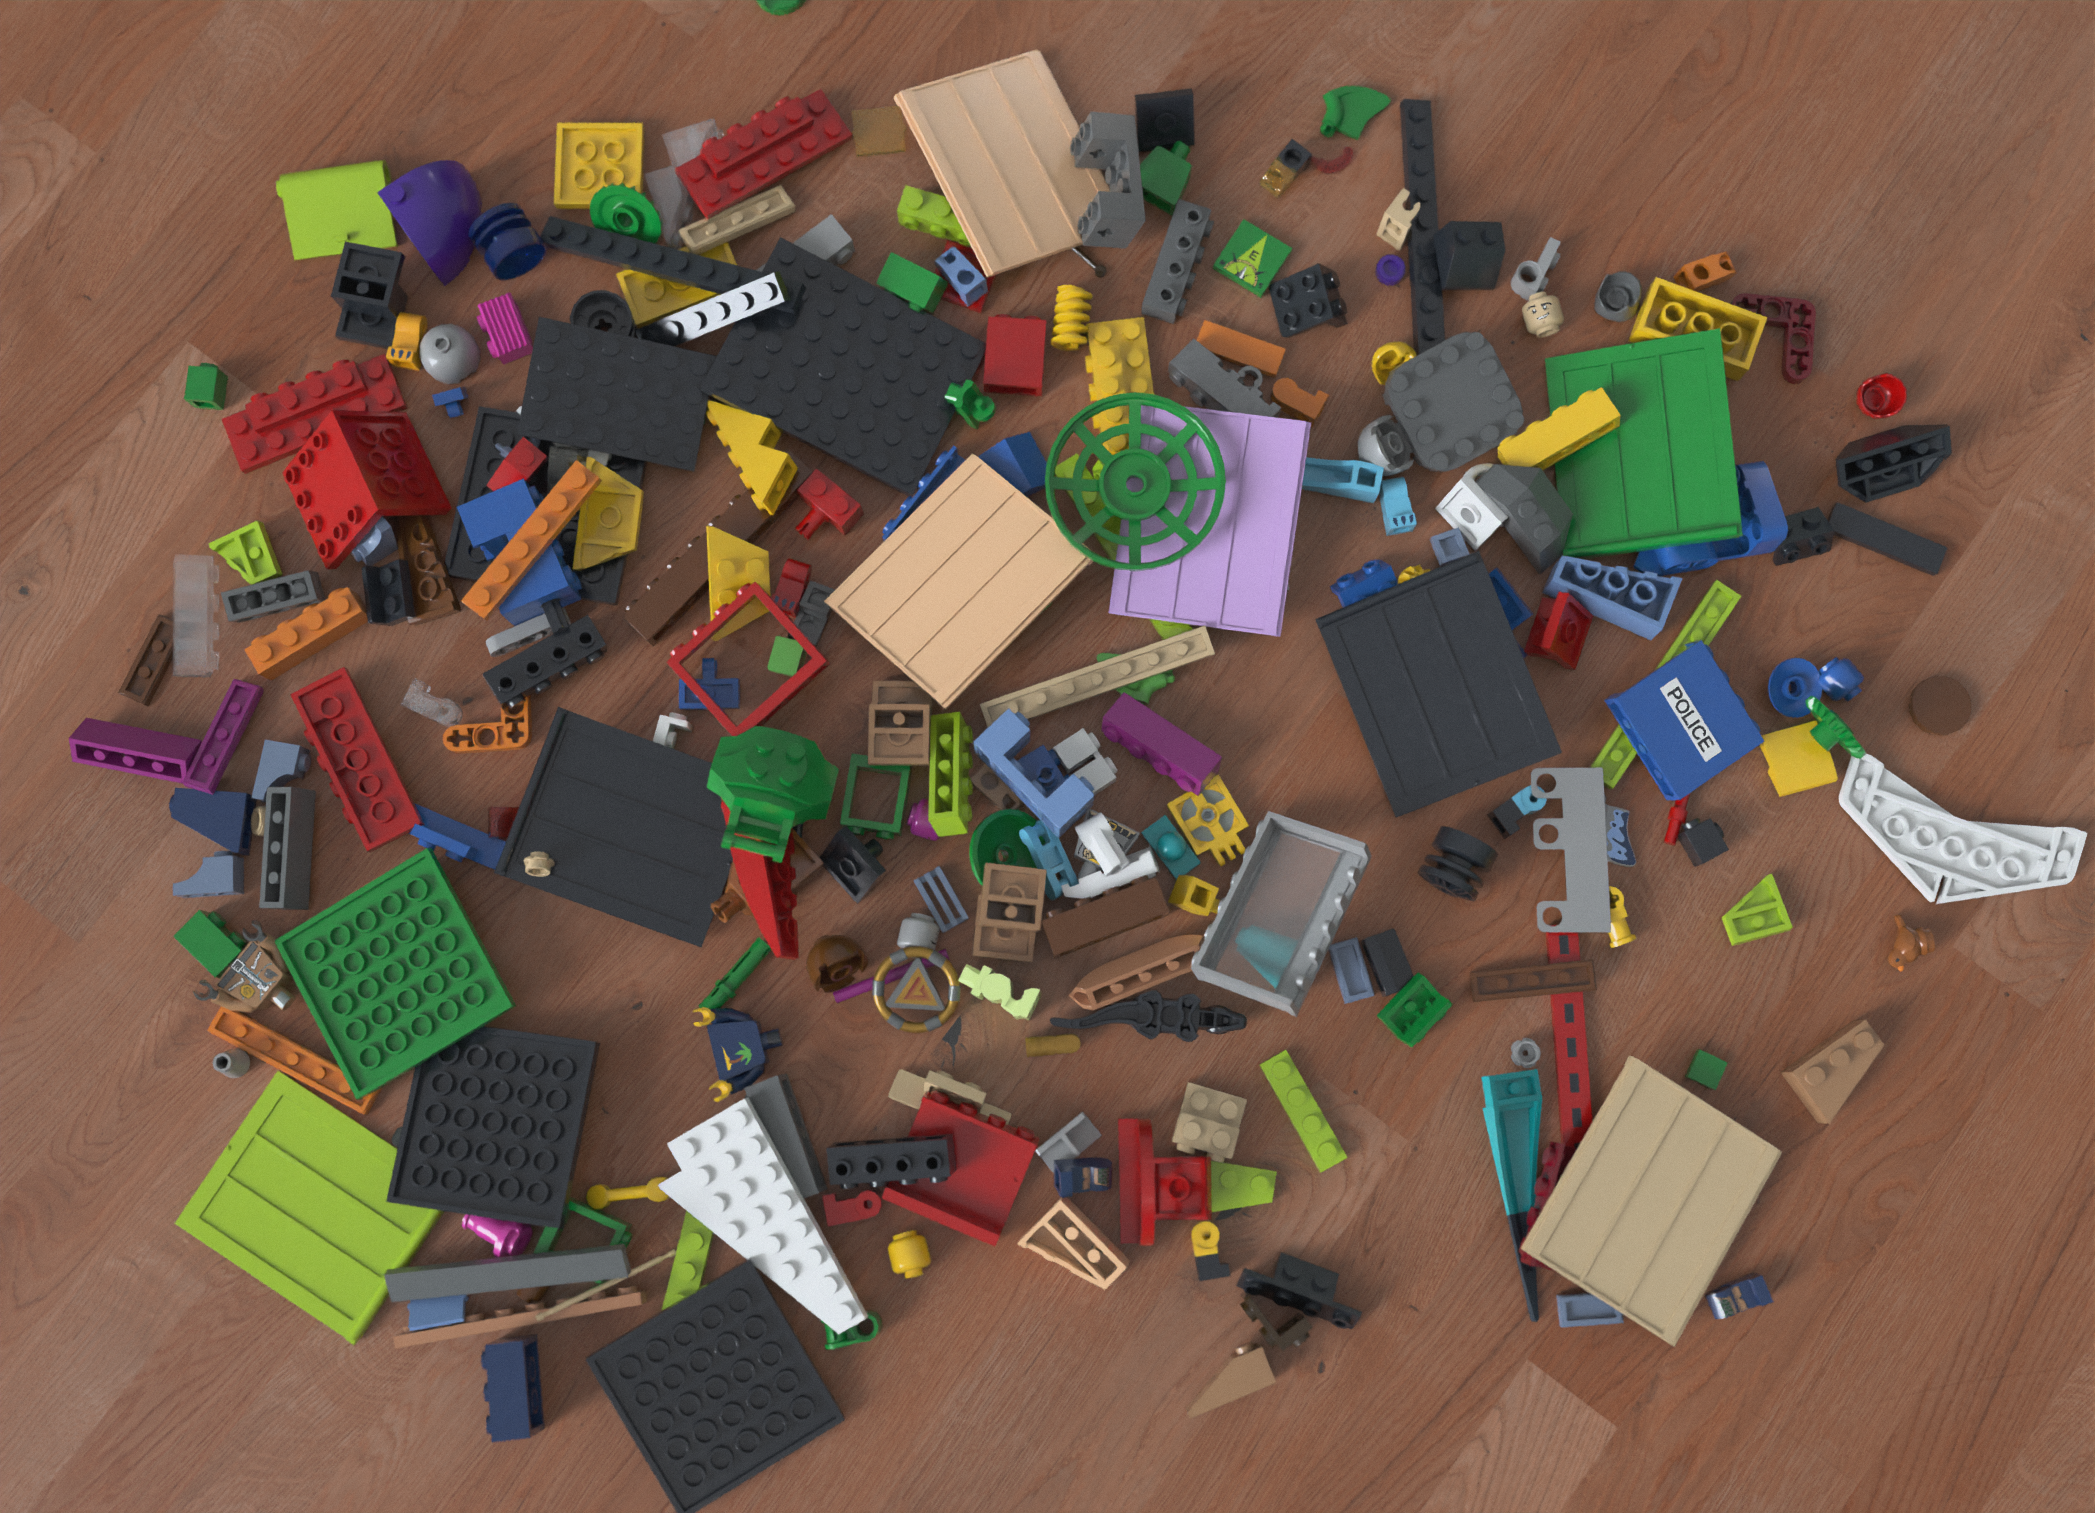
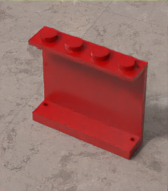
M935 1090L932 1093L926 1091L921 1099L922 1103L908 1137L953 1134L957 1171L948 1177L947 1181L938 1183L930 1182V1178L918 1179V1183L901 1185L900 1180L890 1181L884 1190L882 1199L995 1247L1040 1138L1034 1136V1131L1026 1127L1018 1126V1128L1007 1125V1121L998 1115L989 1114L988 1117L977 1112L978 1108L966 1102L958 1104L950 1101V1097L941 1091Z

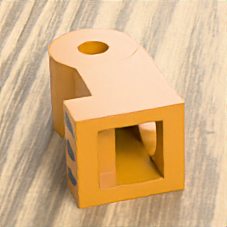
M401 312L398 315L392 347H388L386 358L394 367L420 371L422 361L419 356V346L423 336L427 333L428 323L426 316Z

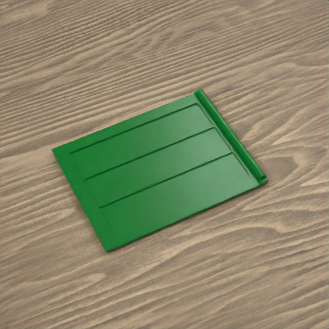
M1720 328L1545 358L1550 417L1557 408L1563 405L1570 406L1577 402L1583 393L1589 390L1596 391L1601 387L1621 415L1619 427L1555 463L1557 491L1573 513L1563 549V556L1589 559L1743 536Z

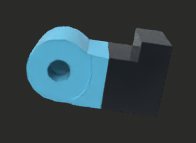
M1530 785L1487 816L1503 838L1506 839L1520 829L1516 821L1526 814H1533L1542 809L1546 804L1547 798L1534 797ZM1537 786L1539 790L1545 792L1541 787Z

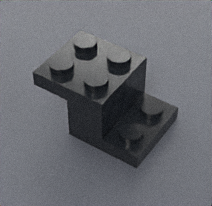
M345 242L331 297L342 308L335 334L338 340L384 349L392 347L397 317L401 312L405 311L408 300L407 294L398 284L405 259L402 252Z

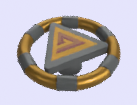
M912 946L899 949L882 961L874 975L872 995L878 1012L887 1023L905 1032L925 1033L942 1026L952 1017L959 1004L961 985L955 968L945 956L930 948ZM916 957L886 1002L884 998L886 975L894 965L906 959ZM921 958L929 960L944 971L949 982L946 1006ZM889 1007L937 1010L941 1012L924 1022H910L892 1012Z

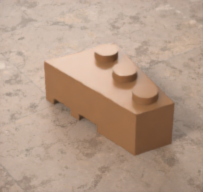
M1866 1019L1855 1020L1780 1073L1817 1123L1830 1124L1884 1047V1044Z

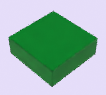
M1697 1049L1685 1077L1711 1090H1716L1728 1062L1701 1049Z

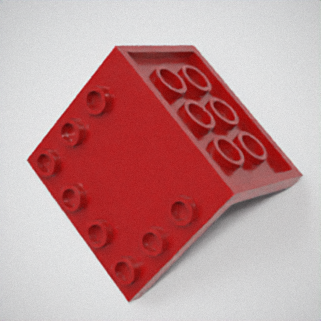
M331 410L282 472L326 570L337 569L382 516L446 515L452 509L406 412Z

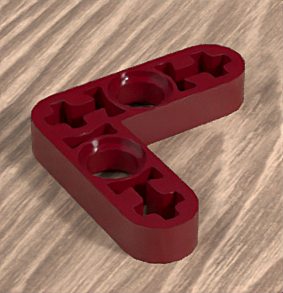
M1749 293L1737 295L1730 304L1738 306L1742 302L1744 303V308H1747L1748 311L1767 317L1764 326L1784 328L1782 376L1791 384L1803 382L1812 371L1816 319L1814 305L1804 299ZM1771 304L1777 307L1779 311L1778 317L1771 318L1767 316L1764 310L1765 306ZM1798 309H1801L1802 314L1806 315L1801 321L1800 327H1796L1799 324L1800 318L1798 314H1795ZM1792 336H1802L1806 342L1805 348L1799 349L1793 346ZM1797 356H1802L1798 360V369L1803 371L1796 375V371L1791 369V367L1796 363Z

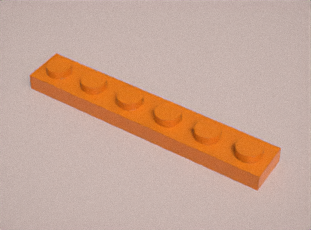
M576 460L463 597L461 602L488 621L602 480Z

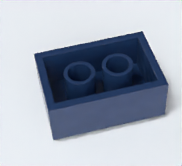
M537 1334L506 1337L486 1344L485 1350L481 1354L482 1368L484 1370L487 1369V1382L484 1384V1399L486 1402H489L490 1415L486 1417L487 1433L491 1434L492 1443L531 1438L545 1429Z

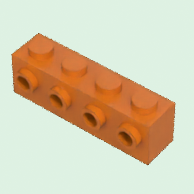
M349 587L338 588L328 595V599L323 602L306 607L302 612L303 614L295 619L281 622L274 632L255 638L251 642V646L244 650L258 674L272 681L367 623L366 606L360 596Z

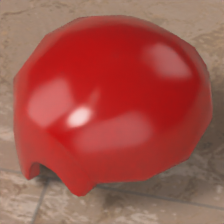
M1888 373L1867 378L1858 387L1856 392V404L1862 414L1872 419H1884L1898 414L1907 401V389L1903 381Z

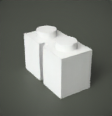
M1084 728L1053 747V750L1068 774L1094 758L1092 762L1073 774L1078 779L1081 776L1086 778L1094 787L1092 792L1096 795L1116 782L1114 773L1118 772L1109 757L1104 759L1098 752L1101 745L1092 732L1087 734Z

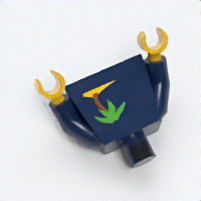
M701 1007L693 1010V1012H701L703 1014V1021L693 1024L697 1027L707 1025L720 1081L712 1084L709 1090L718 1087L722 1092L721 1096L714 1099L715 1102H720L729 1094L745 1090L744 1088L753 1085L764 1073V1065L769 1063L767 1050L783 1046L779 1028L762 1032L760 1021L753 1020V1017L748 1013L733 1008L710 1010L707 1007Z

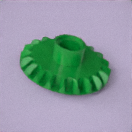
M624 182L620 185L611 183L607 187L603 186L595 193L591 200L590 217L595 228L654 244L658 242L663 232L661 230L663 221L659 218L660 211L654 208V201H649L645 197V192H637L635 186L628 188Z
M1813 695L1806 699L1807 708L1819 722L1809 732L1826 751H1829L1839 743L1854 758L1861 759L1866 755L1861 744L1853 736V731L1832 709L1829 710Z

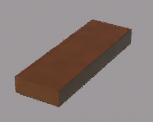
M158 614L118 693L149 706L189 627Z

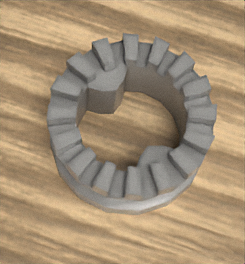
M1253 366L1241 368L1238 374L1241 375L1242 380H1244L1246 374L1254 375L1256 378L1253 386L1245 387L1252 389L1255 386L1259 390L1262 384L1260 370Z

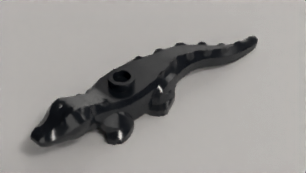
M1151 990L1140 994L1139 997L1132 1000L1111 1004L1088 1016L1075 1019L1052 1017L1050 1022L1056 1027L1090 1029L1107 1024H1126L1150 1040L1157 1038L1160 1033L1175 1034L1176 1037L1183 1041L1192 1042L1199 1037L1197 1034L1198 1030H1206L1212 1034H1224L1244 1029L1247 1024V1018L1243 1014L1234 1012L1221 1005H1212L1206 1008L1200 1007L1201 1000L1196 994H1186L1178 999L1163 998L1158 990Z

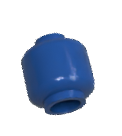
M1835 657L1819 670L1818 683L1832 701H1839L1844 698L1848 702L1862 691L1859 685L1863 682L1864 676L1848 658L1839 660Z

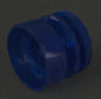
M503 203L492 207L481 214L469 228L468 236L479 253L484 256V261L498 280H512L526 274L543 260L547 252L545 243L536 229L531 228L532 223L517 203Z

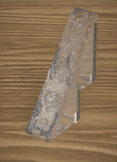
M714 118L662 134L672 166L645 174L655 208L660 211L659 218L663 221L661 227L667 245L673 249L681 248L683 240L680 237L679 229L685 227L686 223L689 224L694 213V207H692L694 200L675 171L678 166L699 156L700 150L703 148L702 144L707 139L716 136L718 140L722 138L723 130L717 127Z

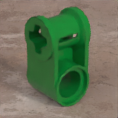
M865 1310L868 1315L867 1318L871 1319L874 1323L873 1333L870 1334L864 1333L860 1329L859 1323L838 1334L821 1320V1323L825 1325L827 1343L824 1344L825 1350L872 1340L882 1329L881 1316L873 1310Z

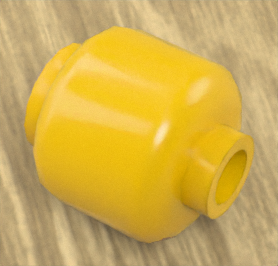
M917 1231L904 1232L893 1236V1241L887 1247L893 1272L904 1274L905 1279L923 1275L922 1269L931 1263L927 1240L924 1236L917 1235Z

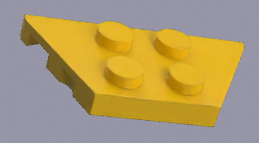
M588 456L586 468L597 475L602 482L580 507L573 569L576 571L587 569L637 550L644 491Z
M706 526L710 616L712 621L715 618V611L725 603L731 604L738 597L736 595L738 590L747 583L753 584L757 582L770 595L769 551L713 526ZM758 597L754 598L711 637L712 640L719 641L769 612V610Z

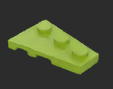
M1211 1161L1212 1212L1271 1203L1277 1171Z

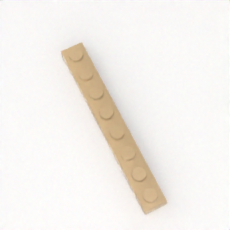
M1202 626L981 703L980 706L987 727L992 725L1008 708L1014 714L1019 711L1029 720L1213 656L1215 652L1206 626Z

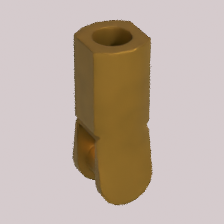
M1071 1033L1055 1036L1025 1037L1027 1057L1055 1055V1053H1074L1079 1050L1081 1045L1079 1037Z

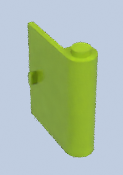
M385 160L280 174V180L276 181V189L279 197L283 199L294 260L342 254L345 242L377 248L398 246L392 213L377 193L391 184V175Z

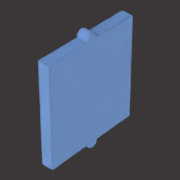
M467 1294L410 1300V1303L407 1305L410 1311L409 1330L415 1331L464 1322L465 1302L469 1299Z

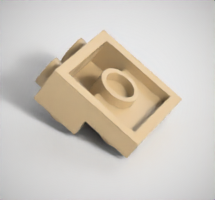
M1188 1082L1171 1140L1178 1143L1176 1149L1194 1154L1195 1149L1206 1151V1156L1211 1157V1160L1224 1163L1225 1157L1232 1159L1247 1099Z

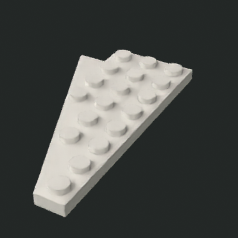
M748 1097L667 1143L682 1171L658 1184L663 1192L746 1259L751 1258L759 1270L838 1334L868 1317Z

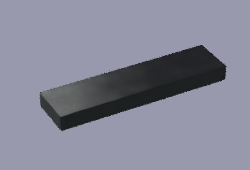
M1839 502L1833 505L1828 518L1829 523L1835 530V536L1932 576L1938 574L1948 548Z

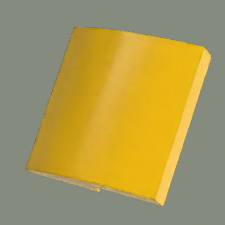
M1816 720L1761 735L1764 742L1759 746L1770 766L1768 774L1780 797L1833 783L1838 779L1830 751H1826L1809 732L1818 724Z

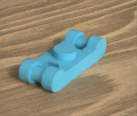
M1038 820L1035 826H1026L1019 831L1020 839L1028 847L1037 869L1047 870L1044 891L1049 899L1055 900L1062 896V885L1068 883L1072 887L1079 884L1059 838L1041 820ZM1040 836H1042L1046 842L1043 845L1041 844L1038 838ZM1057 872H1059L1061 875L1059 881L1055 875Z

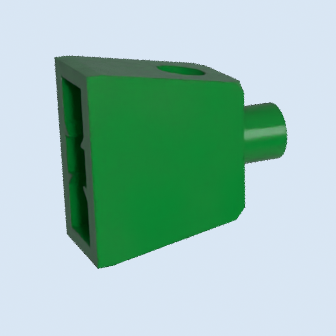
M1177 141L1171 151L1157 146L1140 164L1143 200L1173 216L1178 199H1182L1191 177L1192 165L1185 161L1191 150L1186 144Z

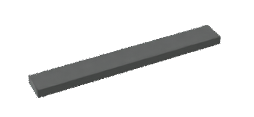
M625 1244L388 1269L384 1274L391 1302L627 1278L631 1273Z

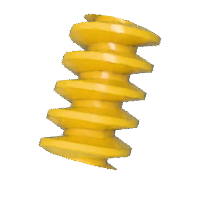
M1061 285L1057 287L1059 293L1056 295L1057 305L1054 309L1056 316L1053 319L1055 327L1052 329L1053 338L1050 344L1063 351L1077 350L1079 345L1087 344L1088 339L1080 336V334L1088 333L1089 328L1081 323L1090 321V316L1083 312L1090 311L1091 305L1084 301L1091 300L1093 294L1077 286Z

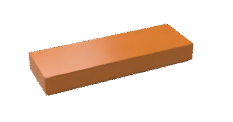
M1204 320L1196 340L1220 359L1243 367H1256L1262 374L1276 378L1286 351L1285 348Z

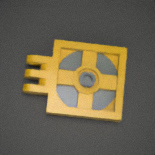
M1219 774L1210 781L1199 796L1193 792H1187L1167 803L1166 806L1196 856L1210 849L1218 865L1221 867L1226 864L1223 856L1220 854L1221 852L1225 851L1230 861L1236 858L1231 849L1232 846L1235 845L1237 851L1241 855L1244 854L1246 849L1237 833L1248 828L1249 825Z

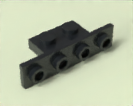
M1282 1252L1277 1259L1273 1278L1244 1268L1236 1284L1237 1287L1244 1289L1250 1295L1266 1297L1273 1300L1277 1305L1290 1306L1302 1311L1309 1317H1319L1342 1329H1353L1362 1315V1312L1333 1301L1339 1278L1338 1273Z

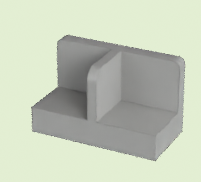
M1082 1111L1035 1151L1054 1173V1160L1074 1159L1102 1135Z

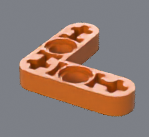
M531 694L525 697L526 702L524 703L523 710L518 714H511L508 707L504 710L501 708V722L450 726L443 734V744L447 749L458 754L526 748L532 739ZM509 719L517 721L524 719V723L518 722L519 731L524 733V737H519L518 743L510 738V734L516 732V726L513 722L509 723ZM488 729L493 730L495 733L493 743L487 746L482 745L480 742L481 733ZM459 732L463 737H472L475 746L472 747V742L467 740L460 741L457 747L456 744L451 742V738H456Z

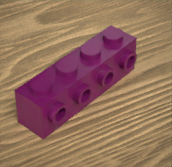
M1125 692L1103 716L1101 731L1110 741L1120 743L1134 757L1144 759L1159 774L1169 776L1187 792H1193L1199 796L1219 771L1222 756Z
M87 717L69 737L72 762L182 783L202 743V740Z

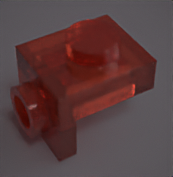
M489 807L488 838H507L519 807Z

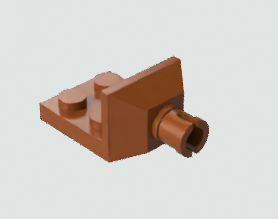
M793 828L795 854L790 855V867L796 868V879L791 881V891L818 871L824 864ZM733 861L726 882V894L711 903V908L715 915L722 912L719 919L724 923H727L739 911H742L744 915L753 916Z

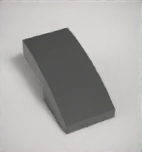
M810 581L799 604V612L794 623L817 647L832 611L824 601L835 589ZM788 633V639L795 640L794 637L790 633Z

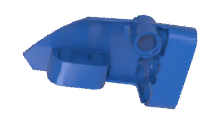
M1758 461L1735 465L1743 536L1640 551L1633 567L1641 573L1648 571L1658 573L1657 576H1665L1706 569L1715 565L1718 561L1774 552L1786 539L1788 525L1766 463Z

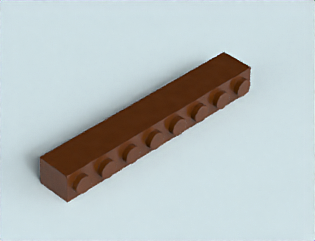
M787 449L785 453L789 454L798 469L774 515H770L766 509L760 511L751 497L755 492L753 488H750L742 495H736L728 504L729 509L722 516L717 515L708 526H713L754 544L800 497L797 490L812 474V471ZM707 532L701 537H695L688 544V550L680 558L676 557L668 564L667 572L660 579L655 578L646 587V593L639 600H633L625 609L626 613L622 617L652 646L709 590Z

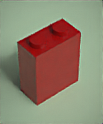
M997 314L995 317L988 316L983 379L984 393L1042 396L1047 331L1046 320H1041L1037 316H1025L1024 319L1012 318L1008 314Z

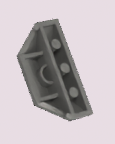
M1494 464L1475 481L1508 516L1503 522L1504 527L1538 574H1542L1562 556L1573 513L1541 468Z

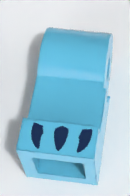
M1404 477L1382 480L1379 497L1386 536L1412 532L1417 522L1415 513L1412 512Z

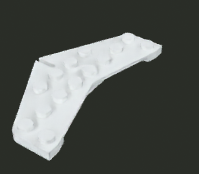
M1868 754L1864 755L1861 759L1851 756L1839 793L1841 807L1929 902L1935 901L1942 877L1944 878L1936 904L2068 884L2075 876L2088 834L2069 827L2053 828L1963 820L1953 816L1884 768L1883 763Z

